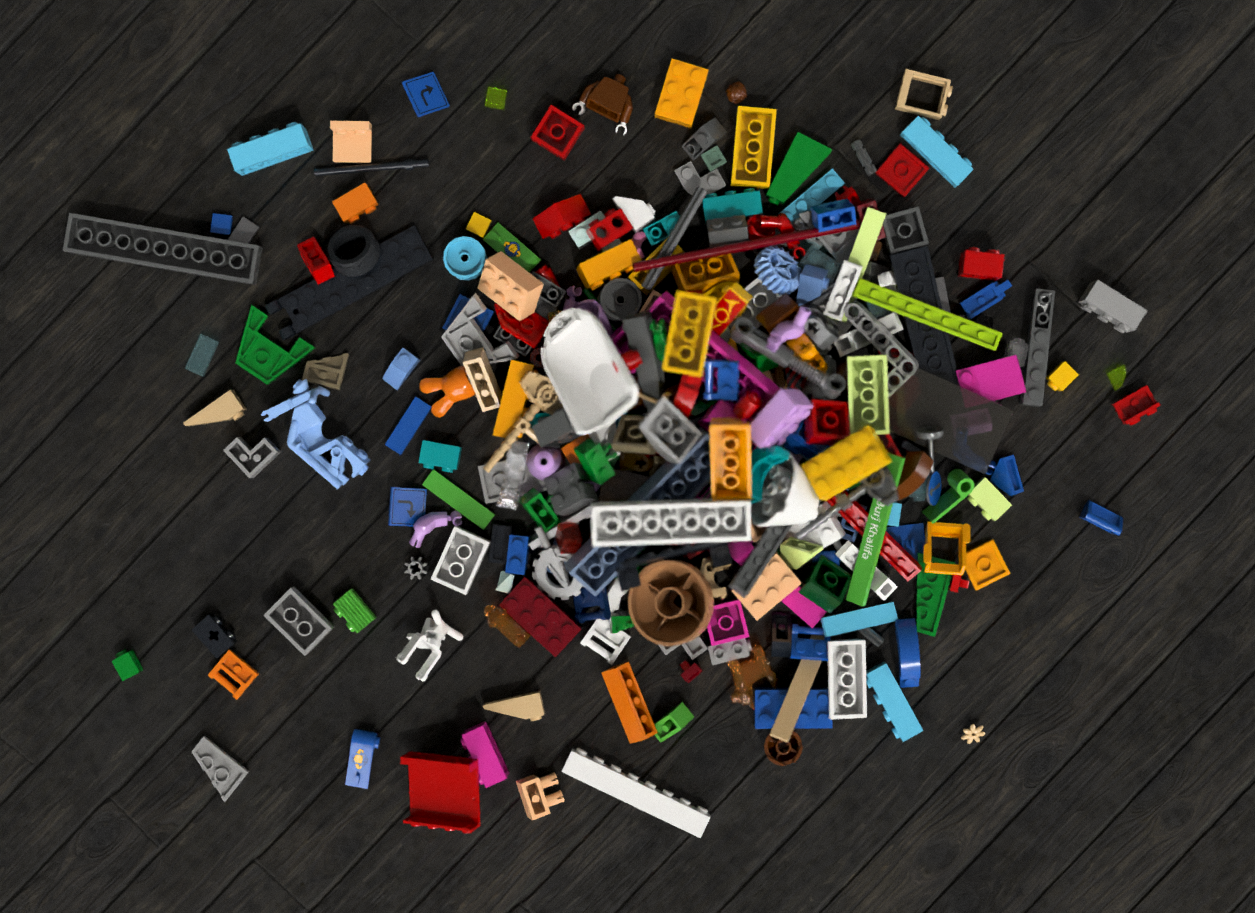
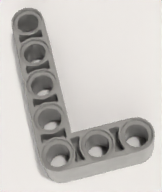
M854 301L845 308L846 318L883 355H887V360L895 367L888 374L889 398L917 371L919 367L918 361L862 303ZM851 306H856L859 309L857 316L851 314ZM865 320L872 322V329L869 330L864 327L863 323ZM878 334L885 335V343H880L877 340ZM891 348H897L900 351V356H892ZM905 362H911L913 364L914 368L912 371H907L905 369ZM891 375L899 377V384L891 382Z

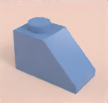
M808 264L805 265L800 274L796 299L798 306L819 297L824 289L827 290L830 279L827 278L828 270Z
M402 348L391 362L382 379L398 390L420 359L407 349Z

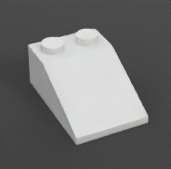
M827 501L818 505V515L816 518L830 507ZM834 516L801 540L818 544L825 548L841 539L846 533L837 517ZM812 519L805 524L792 525L784 541L790 537L797 538L795 534L811 523Z

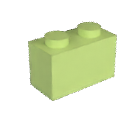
M982 477L974 485L973 491L967 498L974 507L978 505L982 509L980 513L988 521L990 519L996 521L1012 506L985 477Z

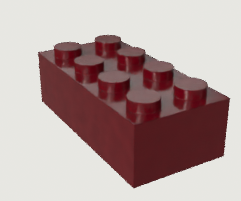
M527 576L499 604L503 610L554 657L582 629L571 616L548 597L544 591H541Z

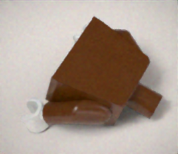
M616 74L613 80L604 77L601 81H595L587 85L579 98L580 102L573 105V111L580 105L582 109L579 115L585 112L586 107L618 123L620 120L621 123L617 125L616 133L618 127L623 126L625 128L623 135H625L627 132L626 123H629L633 110L632 99L628 95L629 88L624 86L625 77Z

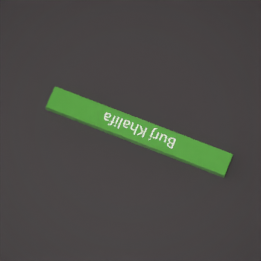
M887 452L892 462L885 467L891 472L890 474L894 477L898 487L905 458ZM873 498L849 586L847 601L860 606L866 605L893 503L887 507Z

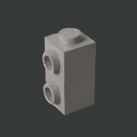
M745 638L715 646L707 645L712 665L750 656L749 651H752L750 640Z

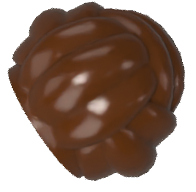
M734 82L726 89L727 97L733 104H738L747 97V90L741 82Z

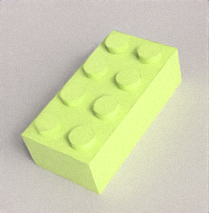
M887 355L847 356L850 435L867 425L873 427L877 434H889Z

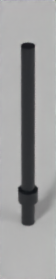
M408 158L405 161L315 168L314 174L315 176L404 168L406 170H414L416 167L429 166V159L414 160L413 158Z

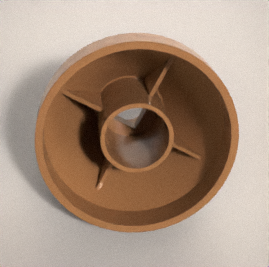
M664 560L645 567L638 574L641 586L631 588L628 597L629 613L636 629L646 639L664 646L688 643L701 635L711 620L714 607L712 589L703 573L695 566L680 560ZM679 595L682 598V607L677 603Z

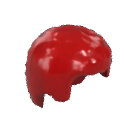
M752 215L747 219L748 238L750 240L775 235V228L773 227L760 228V215Z

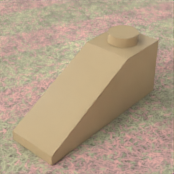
M229 390L183 424L185 426H195L232 419L236 421L244 415L243 411L247 408L235 391Z
M540 691L483 704V708L486 710L522 719L530 718V721L542 719L541 716L545 715Z

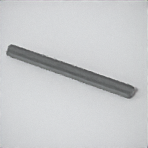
M701 187L696 188L657 258L672 255L706 196L707 192ZM664 267L650 269L641 284L642 287L651 290Z

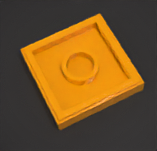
M993 539L966 552L965 571L976 591L1011 574Z

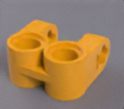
M805 333L798 338L785 341L787 346L795 351L796 357L802 358V361L805 360V363L808 362V365L811 364L814 368L818 364L817 370L820 369V372L826 373L828 369L827 363L820 356Z

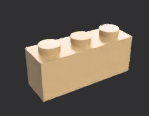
M484 348L465 352L463 364L482 412L499 408L502 393Z

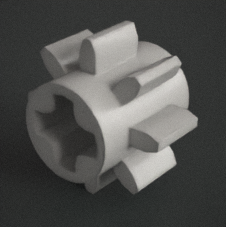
M411 557L412 562L405 563L408 566V570L404 573H410L411 580L414 576H417L420 580L422 579L421 573H428L424 570V566H427L428 563L423 564L421 562L422 557L416 561L414 557ZM418 563V568H420L421 570L414 573V568H412V565H416Z

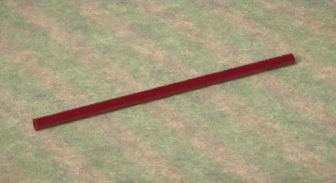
M857 219L855 225L819 232L816 228H810L633 262L632 266L634 272L856 230L860 229L861 224L859 219Z

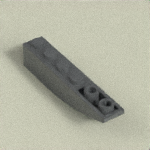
M1035 289L1023 369V380L1027 392L1020 394L1019 405L1035 407L1043 405L1055 291Z
M651 311L630 314L623 320V330L627 334L628 349L632 351L637 349L643 363L638 365L639 368L635 369L638 374V385L642 389L643 394L659 400L661 395L665 393L664 370H662L663 363L658 360L655 352L653 331L650 328L653 320ZM643 399V403L649 413L655 404Z

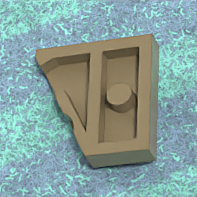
M344 353L336 357L308 361L302 381L307 379L308 383L340 390L349 354Z

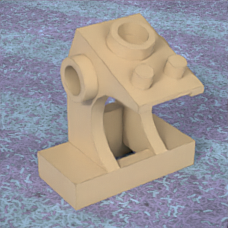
M706 557V559L703 558L699 570L710 584L714 604L720 603L726 597L727 592L725 587L721 588L715 583L714 574L718 571L728 570L731 564L712 569L710 557Z

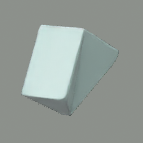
M501 571L495 590L510 593L515 575Z

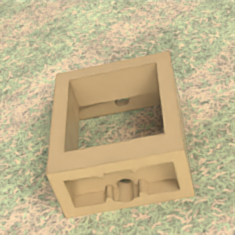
M906 69L903 74L895 110L940 120L947 113L948 105L945 102L946 98H950L953 86H950L951 80ZM911 79L943 87L936 112L905 105Z

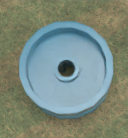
M465 236L455 238L448 243L443 256L445 267L450 274L466 281L476 279L482 274L487 259L486 251L482 245L472 237ZM465 254L469 257L466 262L461 259L465 257Z

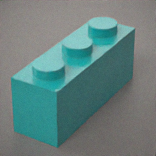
M755 188L745 189L744 193L736 194V191L725 192L724 196H717V193L707 194L706 198L702 201L705 223L706 220L715 218H726L736 215H745V218H748L752 215L763 214L760 191H755Z

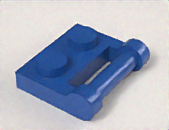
M706 359L704 365L705 392H703V399L737 401L739 399V361ZM713 367H718V392L713 391Z
M792 624L790 658L828 661V641H830L831 636L825 638L823 628ZM798 634L822 635L824 640L798 638Z

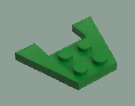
M251 305L235 363L269 385L313 351L315 347L299 337L291 350L287 352L258 332L268 318V315Z

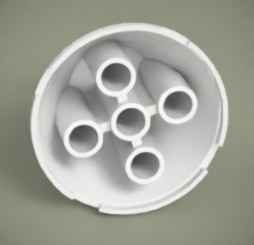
M789 454L788 460L775 465L767 473L763 482V499L750 505L752 524L759 527L805 524L810 519L814 520L817 517V507L820 499L805 472L792 455Z

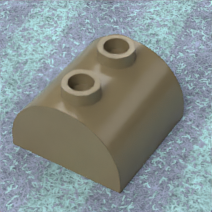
M621 415L612 442L614 451L652 455L657 452L638 427L645 419V416Z

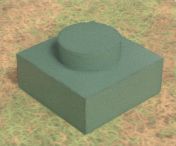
M718 146L701 154V158L710 172L727 163Z

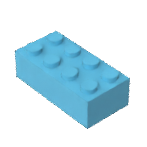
M297 122L286 125V128L280 131L279 129L270 130L268 135L263 137L261 135L253 136L246 143L242 141L236 142L231 145L232 148L227 149L235 172L242 176L314 151L307 129L302 124H297Z

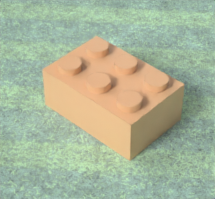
M500 251L486 259L477 289L517 320L521 321L535 312L543 283Z
M775 552L747 597H741L733 589L732 592L752 616L758 620L801 584V580L780 555Z

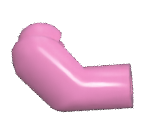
M643 231L635 233L632 237V242L641 259L645 257L641 245L647 238Z

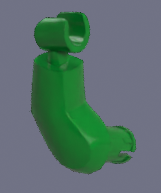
M653 319L650 328L653 331L655 352L658 360L663 363L668 333L663 319H660L659 324Z

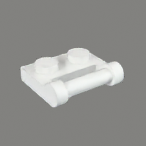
M596 619L580 644L583 646L587 645L606 658L607 662L612 665L631 636L624 631L610 633V622ZM592 635H595L614 648V652L610 653L591 640Z

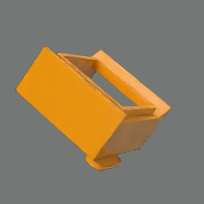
M927 522L923 554L925 562L924 573L963 575L966 568V544L970 542L969 524L940 522L933 524L932 522ZM931 536L958 538V565L931 563Z

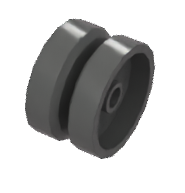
M617 278L609 281L600 290L597 302L602 306L610 323L621 324L628 315L638 313L642 303V295L634 282L624 278Z

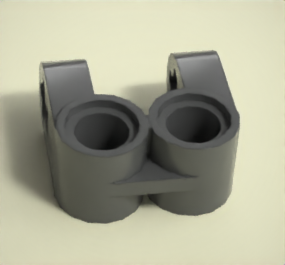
M810 305L807 309L812 313H817L816 316L809 315L804 325L805 332L820 349L825 350L839 338L837 333L839 328L830 317L823 315L824 312L820 307Z

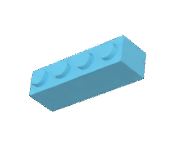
M917 116L900 136L956 188L974 170L971 167L972 163L965 157L962 159L957 154L959 151L952 144L948 145L944 141V136L939 131H934L929 127L931 124L926 118Z
M884 661L866 671V684L868 688L873 687L876 693L873 697L877 704H882L885 709L882 713L887 722H892L894 728L891 730L896 739L900 738L904 742L922 732V727L887 663Z

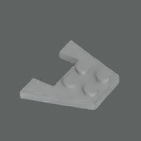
M476 293L441 338L461 366H464L465 352L482 347L490 364L518 359L519 355L509 341L494 349L473 319L487 309Z

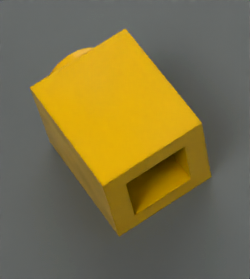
M1063 361L1046 377L1049 381L1047 385L1054 391H1063L1079 374L1066 361Z

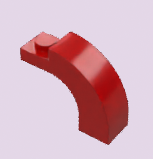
M682 374L677 391L671 401V404L687 419L697 398L703 376Z

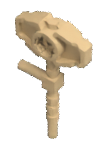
M527 371L519 381L527 398L534 404L531 405L523 418H518L513 425L515 427L513 431L507 435L505 441L500 444V447L495 450L493 456L485 464L483 469L487 473L491 471L500 458L502 459L504 453L510 449L511 444L517 440L516 438L520 433H526L539 444L529 422L533 420L535 414L540 409L553 415V411L556 409L564 408L549 378Z

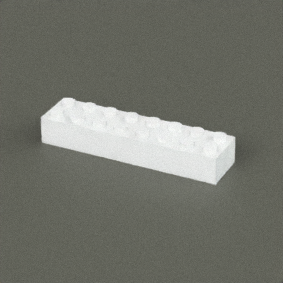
M685 499L590 503L591 542L593 546L751 541L750 500Z

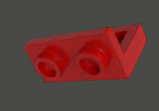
M1147 385L1112 404L1122 423L1130 424V426L1141 421V416L1145 414L1149 416L1157 412V407L1161 406L1159 402H1156Z

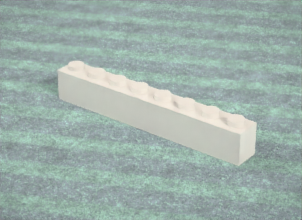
M572 748L562 769L563 773L701 838L710 820V814H708L707 809L701 806L696 808L690 805L691 802L681 797L679 800L673 797L674 794L668 790L663 789V791L656 789L655 784L649 781L641 782L638 780V776L632 773L627 775L621 772L622 769L616 765L611 764L610 767L604 764L603 759L597 756L591 758L587 756L586 751L580 748L576 750Z

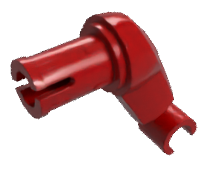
M779 213L777 216L760 215V228H777L781 234L795 231L790 219L784 213ZM799 241L786 243L789 249L793 248L792 256L795 259H798L796 250L801 251L802 256L805 255V250L802 247H798Z

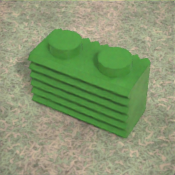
M353 588L333 603L335 606L333 610L340 618L343 616L347 620L346 626L352 632L356 631L359 633L377 618Z

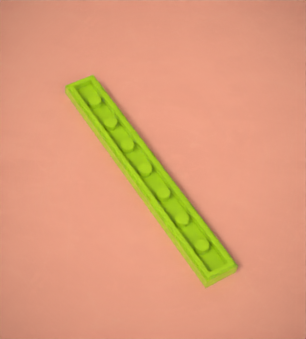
M858 278L852 293L853 297L996 351L1003 334L861 278Z

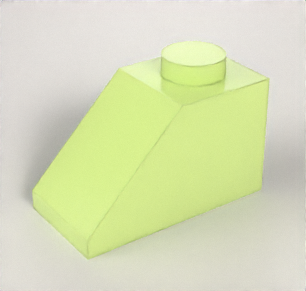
M790 537L780 544V557L791 569L797 570L821 552L823 546Z

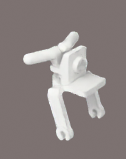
M437 610L431 612L433 620L426 618L421 633L407 634V638L410 641L396 657L398 662L405 664L416 647L431 649L432 653L416 673V678L422 682L427 679L429 672L441 657L442 651L439 649L441 640L445 639V635L448 634L458 641L463 639V634L446 624L441 619Z

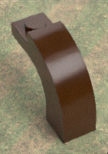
M924 451L907 452L897 487L899 499L896 501L911 495L927 478L933 460Z

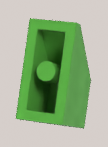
M683 702L672 708L654 723L658 732L655 736L660 743L682 730L694 718Z

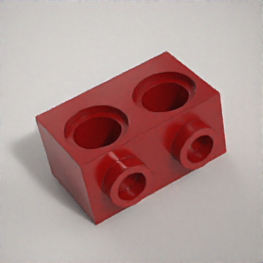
M613 208L604 214L606 218L599 221L597 218L588 224L590 228L586 230V233L598 251L633 229L621 208L617 211ZM612 219H618L621 226H613ZM596 229H602L605 236L603 238L598 237Z
M315 237L297 245L304 263L318 285L335 277L330 262Z

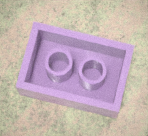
M781 389L750 424V438L759 448L782 446L786 441L785 438L798 428V423L809 416L810 410L814 405L799 389Z

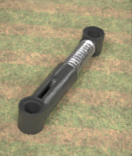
M738 318L730 330V337L734 342L745 343L784 368L790 366L789 369L793 368L792 371L795 369V372L798 371V374L801 373V376L804 375V378L808 377L807 380L811 379L810 382H816V385H819L822 394L826 398L836 399L844 390L846 382L841 375L823 374V371L820 372V369L817 370V367L814 368L811 364L808 365V362L805 363V360L802 361V358L796 357L795 351L782 343L775 352L770 351L766 348L770 336L754 327L752 321L748 318Z

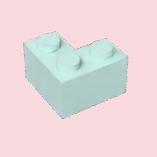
M601 211L568 231L579 250L592 242L586 230L590 228L588 224L597 218L601 221L605 218ZM596 229L597 236L603 238L605 236L604 231ZM620 240L613 241L602 248V251L605 252L620 245Z

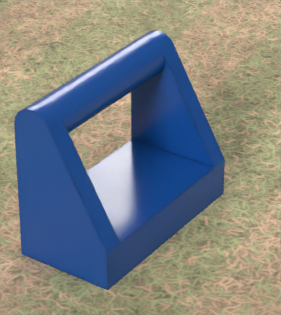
M1090 500L1087 501L1079 516L1081 519L1113 535L1119 536L1122 532L1123 517Z

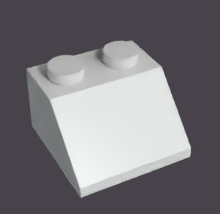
M618 196L613 198L614 204L618 210L622 209L635 233L641 231L654 221L655 211L649 203L645 204L641 200Z

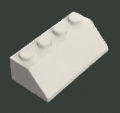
M838 639L828 641L829 719L867 718L866 640Z

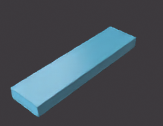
M894 602L821 618V623L826 638L895 622V620H898Z

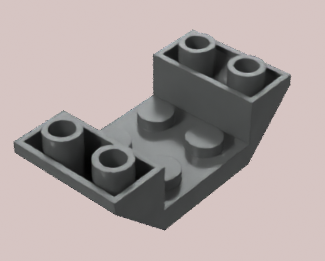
M533 271L532 275L543 283L535 312L550 321L566 291ZM499 326L493 336L502 343L509 341L514 349L525 357L532 350L531 346L505 331L501 326Z

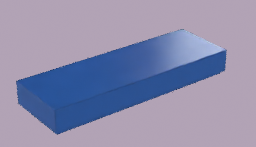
M415 396L385 445L402 455L432 406Z

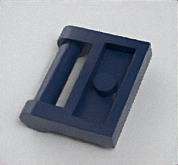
M606 587L596 597L586 588H581L582 592L575 597L573 595L576 611L574 619L576 623L579 624L596 619L609 620L611 618ZM600 606V611L585 613V607Z

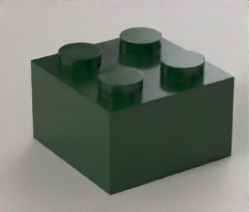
M821 555L810 565L798 592L828 613H831L841 604L851 582L852 575Z

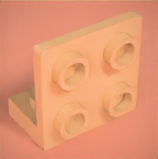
M330 121V129L333 131V162L371 163L372 124L369 121Z

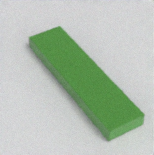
M434 469L422 484L483 530L495 516L493 512Z

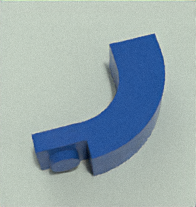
M915 618L895 620V635L899 655L900 688L919 687L920 653Z

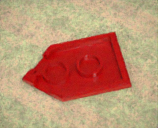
M498 304L494 305L501 328L532 348H535L543 338L550 321L536 312L519 321Z

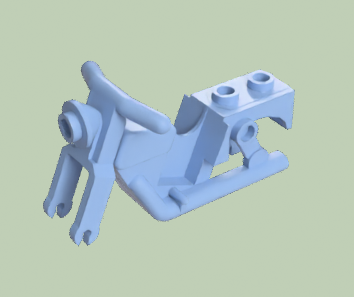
M299 379L293 386L295 389L293 393L298 395L262 412L261 416L269 415V417L264 419V421L268 422L294 408L287 438L288 447L335 488L339 489L341 485H345L349 480L343 474L346 458L352 465L353 478L359 474L362 476L368 470L367 464L370 462L367 453L355 447L351 439L343 435L335 439H327L322 434L321 427L326 417L315 402L319 394L326 397L329 396L330 391L328 389L318 386L309 391L307 379L303 381ZM330 449L332 456L331 463L321 455Z

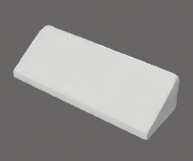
M844 260L823 315L839 321L842 320L845 308L849 303L862 270L861 265Z

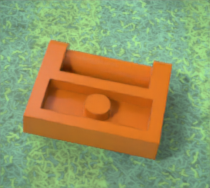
M231 649L226 652L208 674L211 679L214 678L230 691L236 700L240 698L259 675L256 670ZM220 669L224 670L241 685L239 689L219 673Z

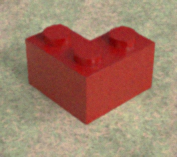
M579 194L553 204L534 217L533 221L543 239L547 237L554 239L562 234L561 230L566 231L572 228L573 224L575 226L579 225L591 213L582 195Z

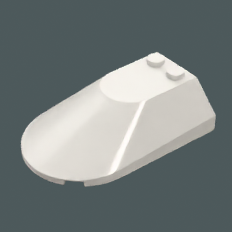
M572 308L556 315L544 332L545 341L544 347L541 348V359L543 367L576 433L585 435L611 425L637 403L638 387L602 323L594 314L583 309ZM612 361H614V363H615L616 366H617V369H618V372H617V373H616L615 368H614V366H613V364H612Z

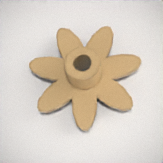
M972 724L970 728L963 729V732L966 734L961 739H967L968 744L973 739L979 742V737L986 734L982 731L983 725L976 728Z

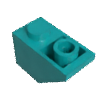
M677 211L643 229L651 246L659 244L669 237L680 218Z

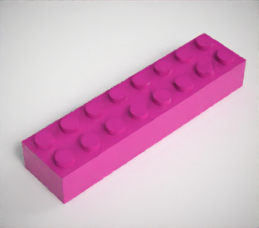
M666 291L648 311H651L652 317L657 324H659L660 319L664 320L669 337L676 299ZM711 329L706 359L739 361V399L747 391H754L761 398V406L747 418L752 423L781 388ZM704 367V370H703L704 376H703V378H702V381L705 383V367ZM713 367V390L717 392L718 367ZM725 400L735 408L734 405L737 401Z

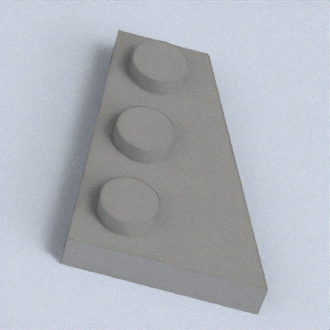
M206 736L192 750L194 757L211 779V783L218 790L223 801L226 802L249 771Z

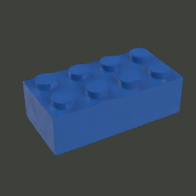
M789 687L754 688L755 729L773 728ZM811 687L794 729L832 728V719H829L828 687Z

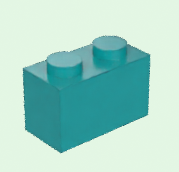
M423 440L419 463L423 464V468L434 469V466L442 467L441 471L453 473V469L458 470L462 447Z

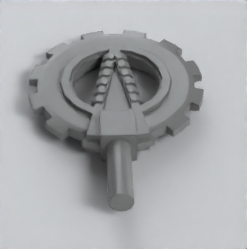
M542 526L536 527L535 531L544 548L539 553V559L535 558L532 565L535 567V571H532L533 580L536 579L537 587L541 591L544 590L548 593L547 596L553 599L560 597L561 600L570 599L569 596H578L582 592L580 589L583 585L574 577L570 582L566 567L564 566V561L567 562L575 554L572 552L573 549L567 546L564 549L559 548V545H551ZM547 567L558 582L561 583L560 585L553 583L548 578Z

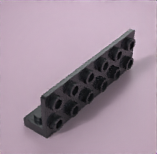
M733 541L698 542L693 546L689 543L676 548L675 551H673V548H668L657 553V555L654 552L644 554L638 560H636V557L624 559V561L620 562V566L615 568L621 591L641 586L637 567L708 550L712 569L732 564L728 544Z

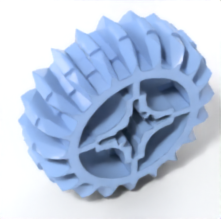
M776 245L762 249L754 259L755 264L753 265L756 268L755 273L758 274L757 279L763 282L762 285H765L767 290L771 289L773 294L778 293L780 296L783 294L788 295L797 289L802 269L798 267L799 262L793 259L794 257L789 254V251L785 252L783 247L779 248Z

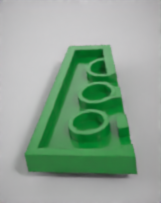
M917 552V562L923 568L917 574L916 628L919 633L935 637L952 575L924 573L925 562L923 554ZM933 556L931 559V563L955 564V562Z

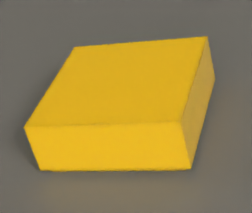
M474 212L466 230L484 238L492 221Z

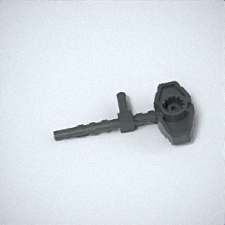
M884 466L859 481L862 485L856 487L848 495L842 492L835 495L837 503L795 534L797 538L801 540L813 530L818 529L821 524L826 523L829 518L834 517L841 509L843 511L847 510L853 505L852 501L858 499L866 491L871 497L887 507L899 499L894 477L890 474L889 469Z

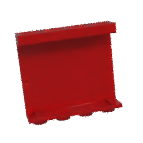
M409 751L400 757L401 764L408 765L410 816L404 819L403 823L411 824L413 827L427 826L429 829L459 830L466 834L472 833L480 826L478 759Z

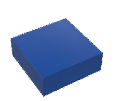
M213 213L210 232L231 235L233 216Z

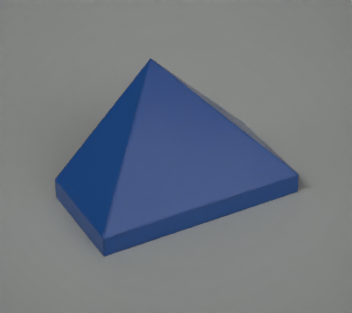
M1014 455L999 459L990 479V482L1009 496L1024 492Z

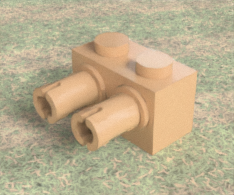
M555 772L541 778L531 775L516 781L527 817L531 820L550 814V806L564 802L561 790L547 796L543 792L544 788L559 784Z

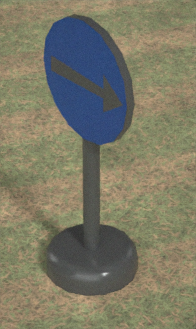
M923 426L917 428L916 434L919 438L928 440L929 457L933 460V464L927 481L926 496L928 503L934 506L939 501L942 483L940 474L934 471L933 439L942 437L944 428L940 426Z

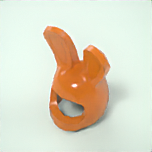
M464 366L453 369L442 378H425L420 381V390L425 394L438 390H443L445 396L431 407V411L436 417L444 416L455 402L475 395L474 389L466 376L468 374Z

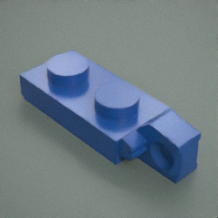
M1009 280L1000 285L996 281L959 304L970 320L1002 300L1006 296L1004 291L1012 287Z

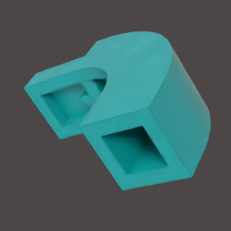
M771 446L770 448L757 447L751 452L750 505L763 499V482L767 473L775 465L788 460L789 451L781 449L780 446Z

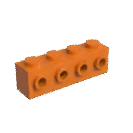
M629 662L613 666L601 672L630 744L646 740L657 734L658 732Z

